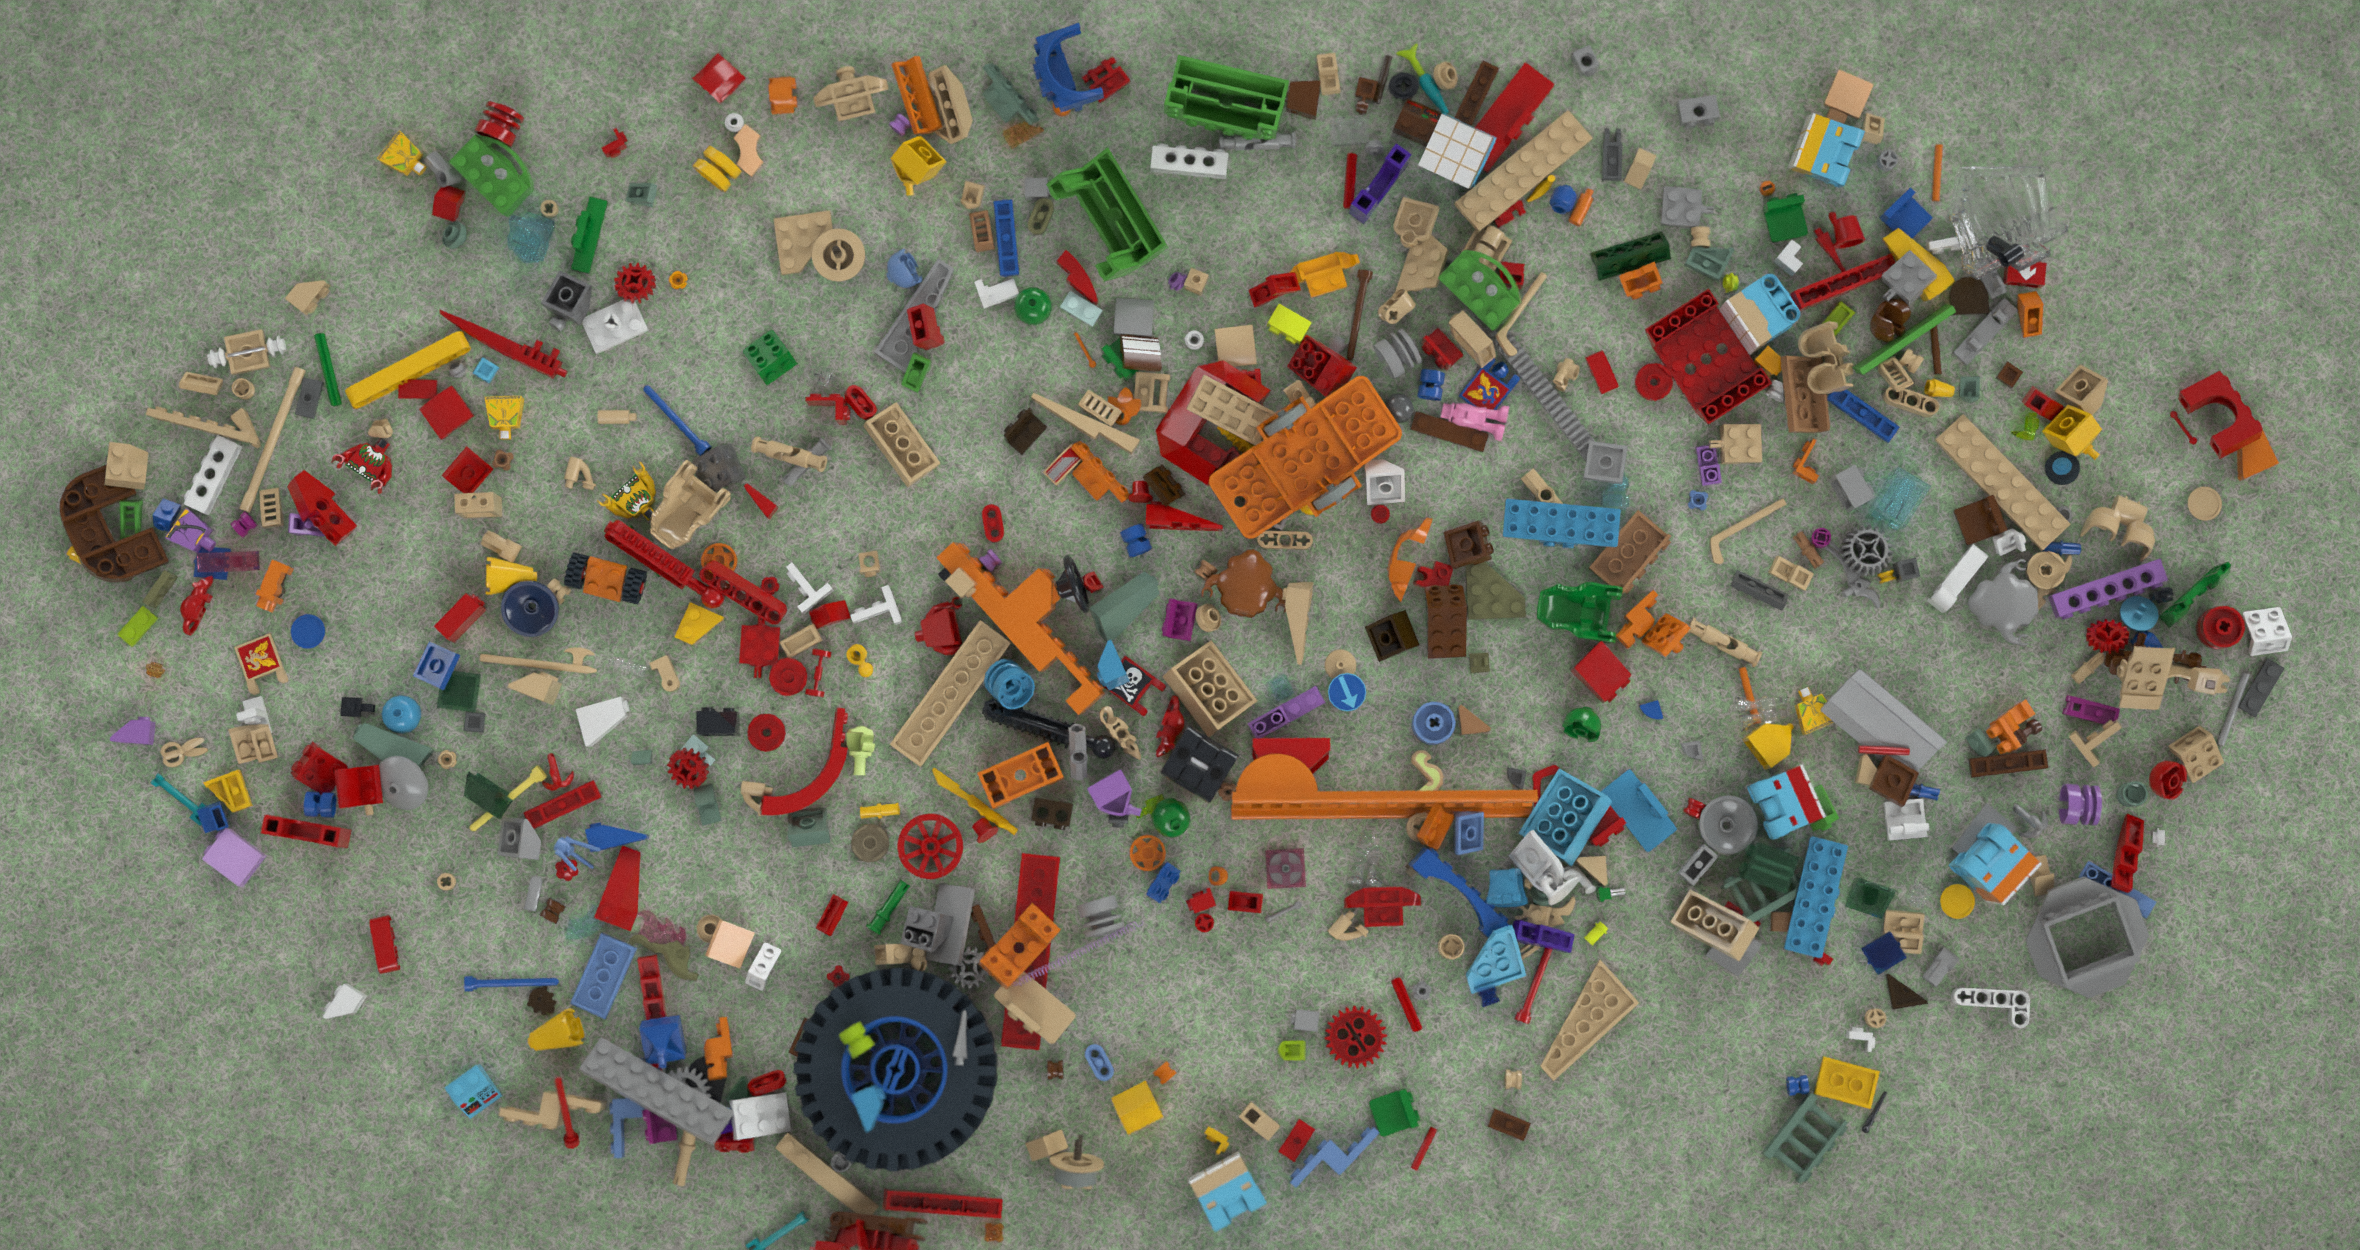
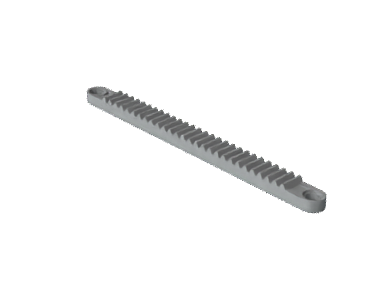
M1447 257L1446 263L1451 264L1453 260ZM1458 298L1586 462L1589 441L1595 442V440L1586 431L1580 420L1576 418V415L1572 413L1566 402L1558 395L1551 383L1544 377L1543 373L1534 364L1533 360L1529 358V355L1520 346L1519 342L1515 340V337L1511 335L1509 330L1506 337L1516 348L1517 354L1511 357L1506 355L1496 339V333L1504 323L1495 331H1492Z

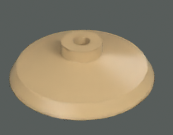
M2199 487L2190 494L2188 508L2195 518L2207 521L2215 518L2220 513L2222 500L2214 489Z
M1335 650L1325 660V671L1332 679L1340 674H1354L1356 671V660L1346 650Z

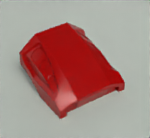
M718 53L691 79L699 84L702 89H705L717 103L721 104L744 82L746 77Z

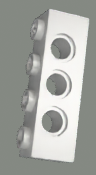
M1157 144V146L1152 148L1151 172L1226 179L1228 153L1221 149L1206 151L1205 148L1195 147V150L1187 149L1186 146L1182 145L1172 148L1168 147L1167 144ZM1168 155H1173L1176 160L1169 163L1165 158ZM1187 157H1192L1195 162L1189 165L1184 160ZM1211 159L1214 164L1212 166H1205L1203 161Z
M219 435L212 439L209 445L210 451L208 455L203 457L199 473L197 472L193 477L191 490H188L184 496L185 505L206 515L210 514L242 449V446ZM219 453H223V460L217 462V455ZM211 470H214V471H215V476H214V478L209 479V478H208V473H209ZM206 487L207 493L201 497L200 490Z

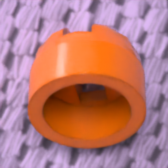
M1764 181L1760 185V193L1764 196H1771L1775 191L1774 183ZM1769 185L1772 186V188H1769L1765 191L1763 189L1764 187H1767Z

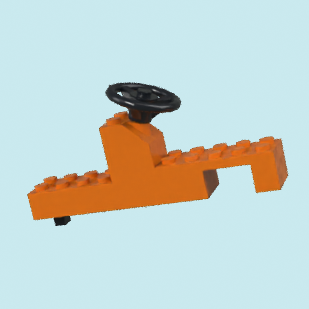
M952 542L936 557L945 567L938 573L941 579L946 581L958 568H962L978 584L975 587L976 591L971 597L1039 672H1044L1059 659L1082 684L1065 701L1078 715L1086 712L1105 694L1103 691L1104 687L1098 680L1095 681L1090 677L1092 673L1086 666H1080L1077 663L1078 657L1072 651L1069 652L1064 648L1066 644L1059 637H1054L1051 634L1053 630L1047 623H1041L1055 610L1056 602L1061 598L1077 603L1083 613L1089 611L1087 593L1074 560L1070 555L1064 556L1065 570L1059 580H1054L1056 576L1049 569L1038 568L1008 595V591L1002 585L999 586L994 582L996 578L989 571H984L981 568L984 566L981 561L976 557H971L969 554L971 551L964 543Z

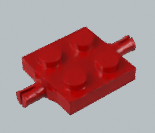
M759 616L757 624L752 626L742 625L739 664L753 666V678H757L758 671V678L761 679L762 667L773 666L778 661L780 627L765 625V620L762 619L761 621Z

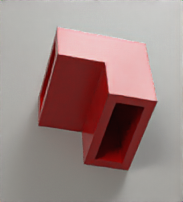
M452 186L440 187L434 195L432 215L451 222L456 221L459 216L460 206L465 200L466 191Z
M1501 261L1500 263L1514 278L1518 289H1521L1524 282L1525 264ZM1499 269V276L1506 287L1512 288L1506 275Z

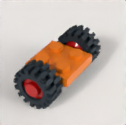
M573 552L569 559V564H567L564 585L581 589L584 585L583 593L617 602L622 600L638 605L645 588L647 572L630 568L626 576V565Z

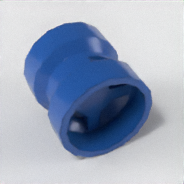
M1800 1075L1799 1078H1794L1793 1076L1786 1077L1788 1096H1795L1797 1093L1802 1095L1809 1094L1807 1075Z

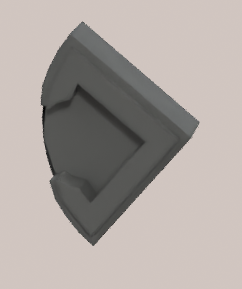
M1507 767L1509 781L1516 788L1523 790L1527 771Z

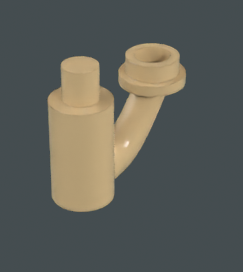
M570 457L564 476L566 480L565 487L573 488V484L577 482L581 470L586 480L582 481V488L594 490L596 484L593 483L587 464L582 459Z
M742 781L741 794L744 801L758 812V816L761 817V802L760 805L757 804L751 795L759 797L765 796V794L772 795L773 788L766 787V784Z
M1349 910L1345 915L1342 914L1327 932L1336 940L1348 941L1361 936L1367 937L1369 931L1360 924L1358 927H1355L1357 931L1345 933L1346 929L1352 924L1350 920L1355 916Z

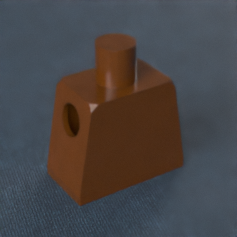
M1321 81L1290 82L1289 91H1287L1285 102H1287L1286 112L1316 120Z

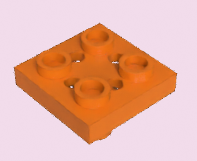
M1665 613L1655 626L1647 632L1641 642L1646 647L1666 657L1671 651L1675 654L1682 651L1684 646L1680 643V640L1691 628L1686 623Z

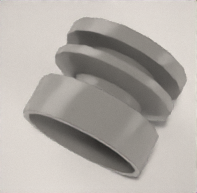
M1402 328L1397 331L1398 337L1394 333L1390 335L1393 344L1383 339L1373 345L1380 362L1386 360L1389 365L1385 370L1392 379L1405 373L1404 363L1410 369L1414 367L1413 362L1416 365L1422 363L1415 342Z
M1115 895L1076 906L1080 918H1089V922L1083 924L1082 928L1089 926L1092 928V931L1084 933L1085 938H1097L1114 933L1121 927H1124L1123 922L1114 924L1113 919L1120 918L1121 914H1111L1112 910L1118 908Z

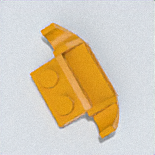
M1334 252L1309 261L1300 262L1289 273L1295 272L1298 283L1306 282L1310 298L1347 288L1343 270L1358 265L1360 261L1357 254Z

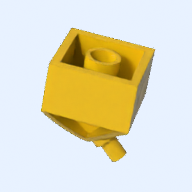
M921 135L903 142L891 157L894 170L900 181L903 182L907 196L914 195L913 185H918L934 178L947 162Z
M2067 405L2042 430L2050 444L2055 448L2074 456L2082 453L2088 454L2094 460L2100 456L2091 444L2102 428L2093 415Z
M1765 723L1757 727L1742 740L1762 767L1767 770L1774 767L1790 754L1791 731L1794 729V726L1791 723L1784 726Z

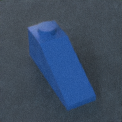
M601 822L590 824V828L585 829L588 844L599 847L601 850L649 839V835L601 825Z

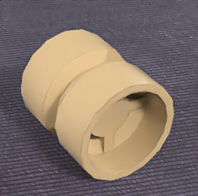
M1455 934L1443 936L1438 942L1439 954L1446 959L1459 958L1464 952L1463 940Z

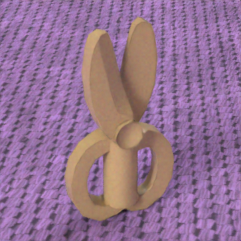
M204 738L191 739L182 746L176 742L166 743L160 751L163 756V763L167 767H177L183 763L184 755L195 757L208 752L207 748H195L204 742ZM172 746L177 747L176 750H173V751H170V752H167V753H166V750H167L169 747H172ZM179 757V760L177 762H168V760Z

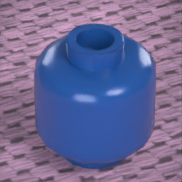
M1569 185L1557 186L1550 198V205L1553 211L1559 214L1570 212L1576 202L1577 194Z

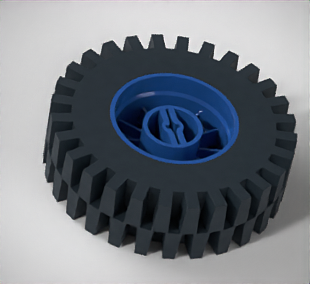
M908 968L870 971L866 974L855 976L843 985L833 989L830 995L825 1000L820 1001L814 1008L815 1012L812 1017L806 1020L802 1028L804 1033L797 1042L795 1050L798 1052L797 1061L793 1064V1074L797 1075V1084L794 1086L796 1096L801 1098L803 1106L800 1109L804 1117H808L813 1125L811 1129L816 1136H822L827 1142L826 1146L833 1152L838 1151L843 1154L845 1160L851 1163H861L866 1165L865 1168L872 1170L886 1169L887 1172L919 1169L925 1165L934 1164L957 1150L971 1137L984 1120L994 1098L993 1094L998 1078V1057L995 1052L994 1038L992 1032L989 1031L982 1012L976 1008L968 995L963 994L951 982L945 981L929 972ZM966 1011L967 1058H964L963 1066L955 1065L956 1057H953L959 1034L962 1012ZM858 1022H861L865 1028V1036H869L870 1033H876L879 1038L878 1042L869 1049L873 1054L868 1066L851 1064L852 1056L848 1050L849 1044L844 1045L839 1037L842 1032ZM889 1022H901L900 1039L885 1041L879 1025ZM909 1026H914L917 1029V1034L914 1037L907 1035L906 1030ZM923 1032H926L938 1047V1050L925 1056L915 1045ZM895 1048L892 1061L886 1067L887 1075L883 1083L877 1070L879 1059L887 1050ZM909 1055H911L916 1065L915 1077L910 1085L897 1089L901 1077L906 1073V1063ZM933 1056L941 1058L942 1063L939 1067L932 1065L931 1059ZM898 1064V1068L901 1069V1071L895 1074V1069H893L892 1067ZM858 1069L863 1070L865 1073V1077L861 1081L855 1078V1072ZM927 1072L943 1073L936 1094L922 1086ZM871 1081L878 1088L882 1087L886 1097L885 1100L889 1102L890 1107L886 1111L881 1109L874 1128L866 1132L852 1095L857 1093L855 1088ZM920 1093L927 1094V1103L922 1104L918 1101ZM909 1096L916 1112L907 1115H894L895 1098Z

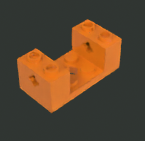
M1049 742L977 773L994 810L1041 787L1049 786L1065 779ZM1018 770L1026 772V778L1022 781H1018L1015 778V773Z
M1031 904L996 945L983 956L978 965L1008 990L1058 935L1061 929L1034 904ZM1014 944H1023L1024 951L1016 953L1013 950Z

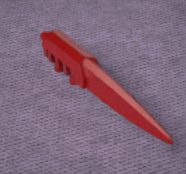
M439 310V313L455 326L495 351L552 379L556 375L566 377L568 371L562 369L563 362L557 360L560 350L553 348L549 356L540 352L543 342L537 339L533 348L526 344L522 346L475 323Z

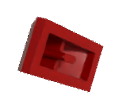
M845 600L827 603L809 611L812 624L815 625L816 629L851 618Z

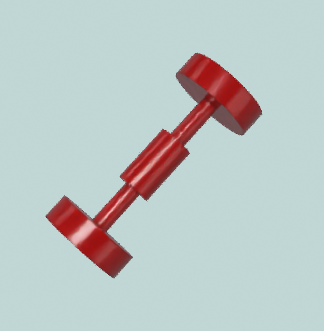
M819 649L812 650V655L819 656L818 666L815 667L813 678L815 680L814 689H806L805 695L824 698L825 692L817 690L818 683L821 681L823 667H821L823 657L831 658L832 652Z

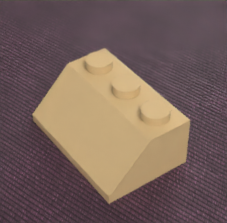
M541 671L540 675L532 673L509 683L508 688L554 705L562 684L557 682L559 678Z

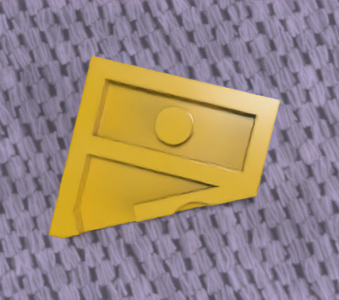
M690 602L674 637L693 645L721 622L724 617Z
M235 770L203 782L204 786L209 788L233 813L253 806L241 770Z

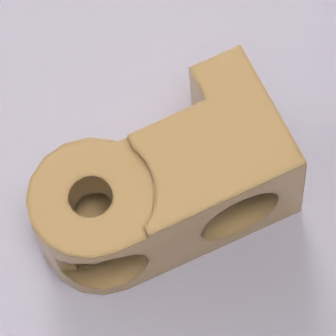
M668 655L649 663L652 670L658 669L664 690L668 692L678 690L680 681Z

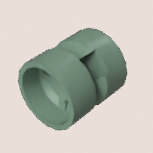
M2126 782L2117 789V800L2126 807L2140 806L2147 800L2148 790L2141 782Z

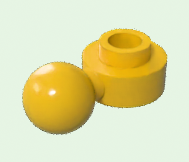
M860 644L852 645L847 650V659L852 664L859 665L858 673L860 676L870 677L873 674V666L865 662L867 657L866 649Z

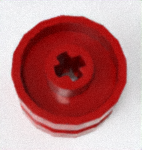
M2217 606L2203 612L2196 624V634L2200 642L2214 650L2225 649L2237 644L2245 631L2244 619L2241 614L2229 606Z

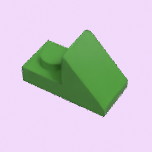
M914 352L901 385L918 393L926 374L931 369V360Z

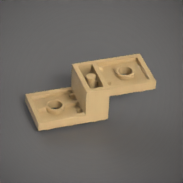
M555 1091L543 1092L539 1112L508 1106L500 1108L499 1116H503L505 1121L515 1122L523 1120V1124L531 1126L538 1125L539 1123L542 1124V1128L557 1129V1126L563 1125L559 1100ZM565 1094L569 1109L577 1110L582 1107L585 1108V1112L595 1114L606 1109L607 1101Z

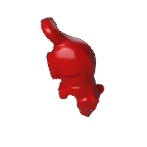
M213 576L193 582V591L181 603L180 612L184 619L182 628L186 635L191 636L197 630L207 610L204 608L205 602L210 603L213 596L207 593L213 583ZM195 622L191 629H189L190 624Z
M1172 695L1161 725L1164 727L1162 731L1158 730L1156 738L1161 737V743L1156 749L1157 758L1174 749L1173 743L1184 728V716L1179 710V699L1175 695Z

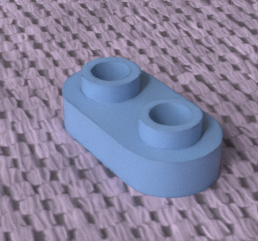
M1098 1044L1088 1046L1085 1051V1057L1095 1076L1101 1081L1109 1080L1114 1074V1068L1104 1049ZM1097 1050L1099 1053L1098 1057H1092L1091 1052ZM1102 1067L1108 1069L1106 1075L1101 1074L1100 1070Z

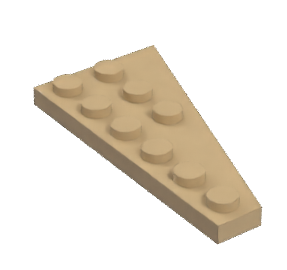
M1600 959L1540 1065L1552 1081L1558 1078L1639 1004L1635 997Z

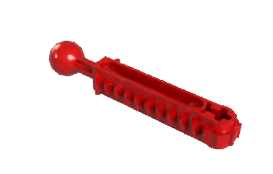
M610 521L605 527L604 537L607 541L681 590L686 585L701 595V601L706 607L714 609L723 604L725 595L694 578L692 575L695 571L622 521Z

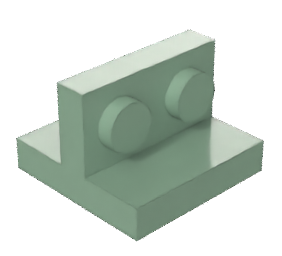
M827 808L788 813V840L791 841L792 847L830 843Z

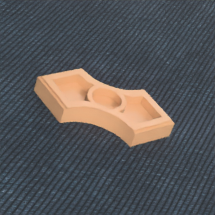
M745 124L733 138L740 147V159L736 165L752 177L764 163L757 154V142L761 136Z

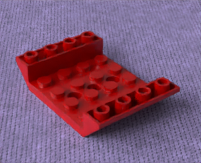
M1709 288L1645 329L1653 350L1663 365L1669 369L1673 380L1695 413L1708 425L1772 384L1764 370L1757 368L1717 308L1719 303ZM1724 344L1727 347V352L1725 354L1718 353L1717 345ZM1703 354H1708L1711 357L1709 364L1701 362ZM1688 364L1695 367V373L1692 375L1685 372V366Z

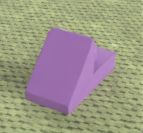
M289 513L288 533L297 536H325L313 525L309 518L303 522L299 514Z

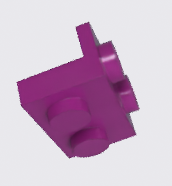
M1169 598V602L1166 605L1165 622L1162 625V635L1171 639L1191 642L1198 604Z

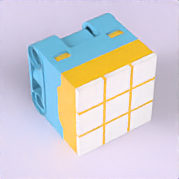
M1812 113L1806 118L1788 169L1824 181V183L1833 184L1838 188L1843 187L1851 170L1848 168L1853 151L1858 150L1865 131Z

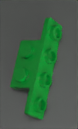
M589 197L586 211H581V215L577 216L575 224L577 226L576 234L573 233L571 238V245H573L572 247L575 250L571 269L587 274L591 271L608 205L607 200Z

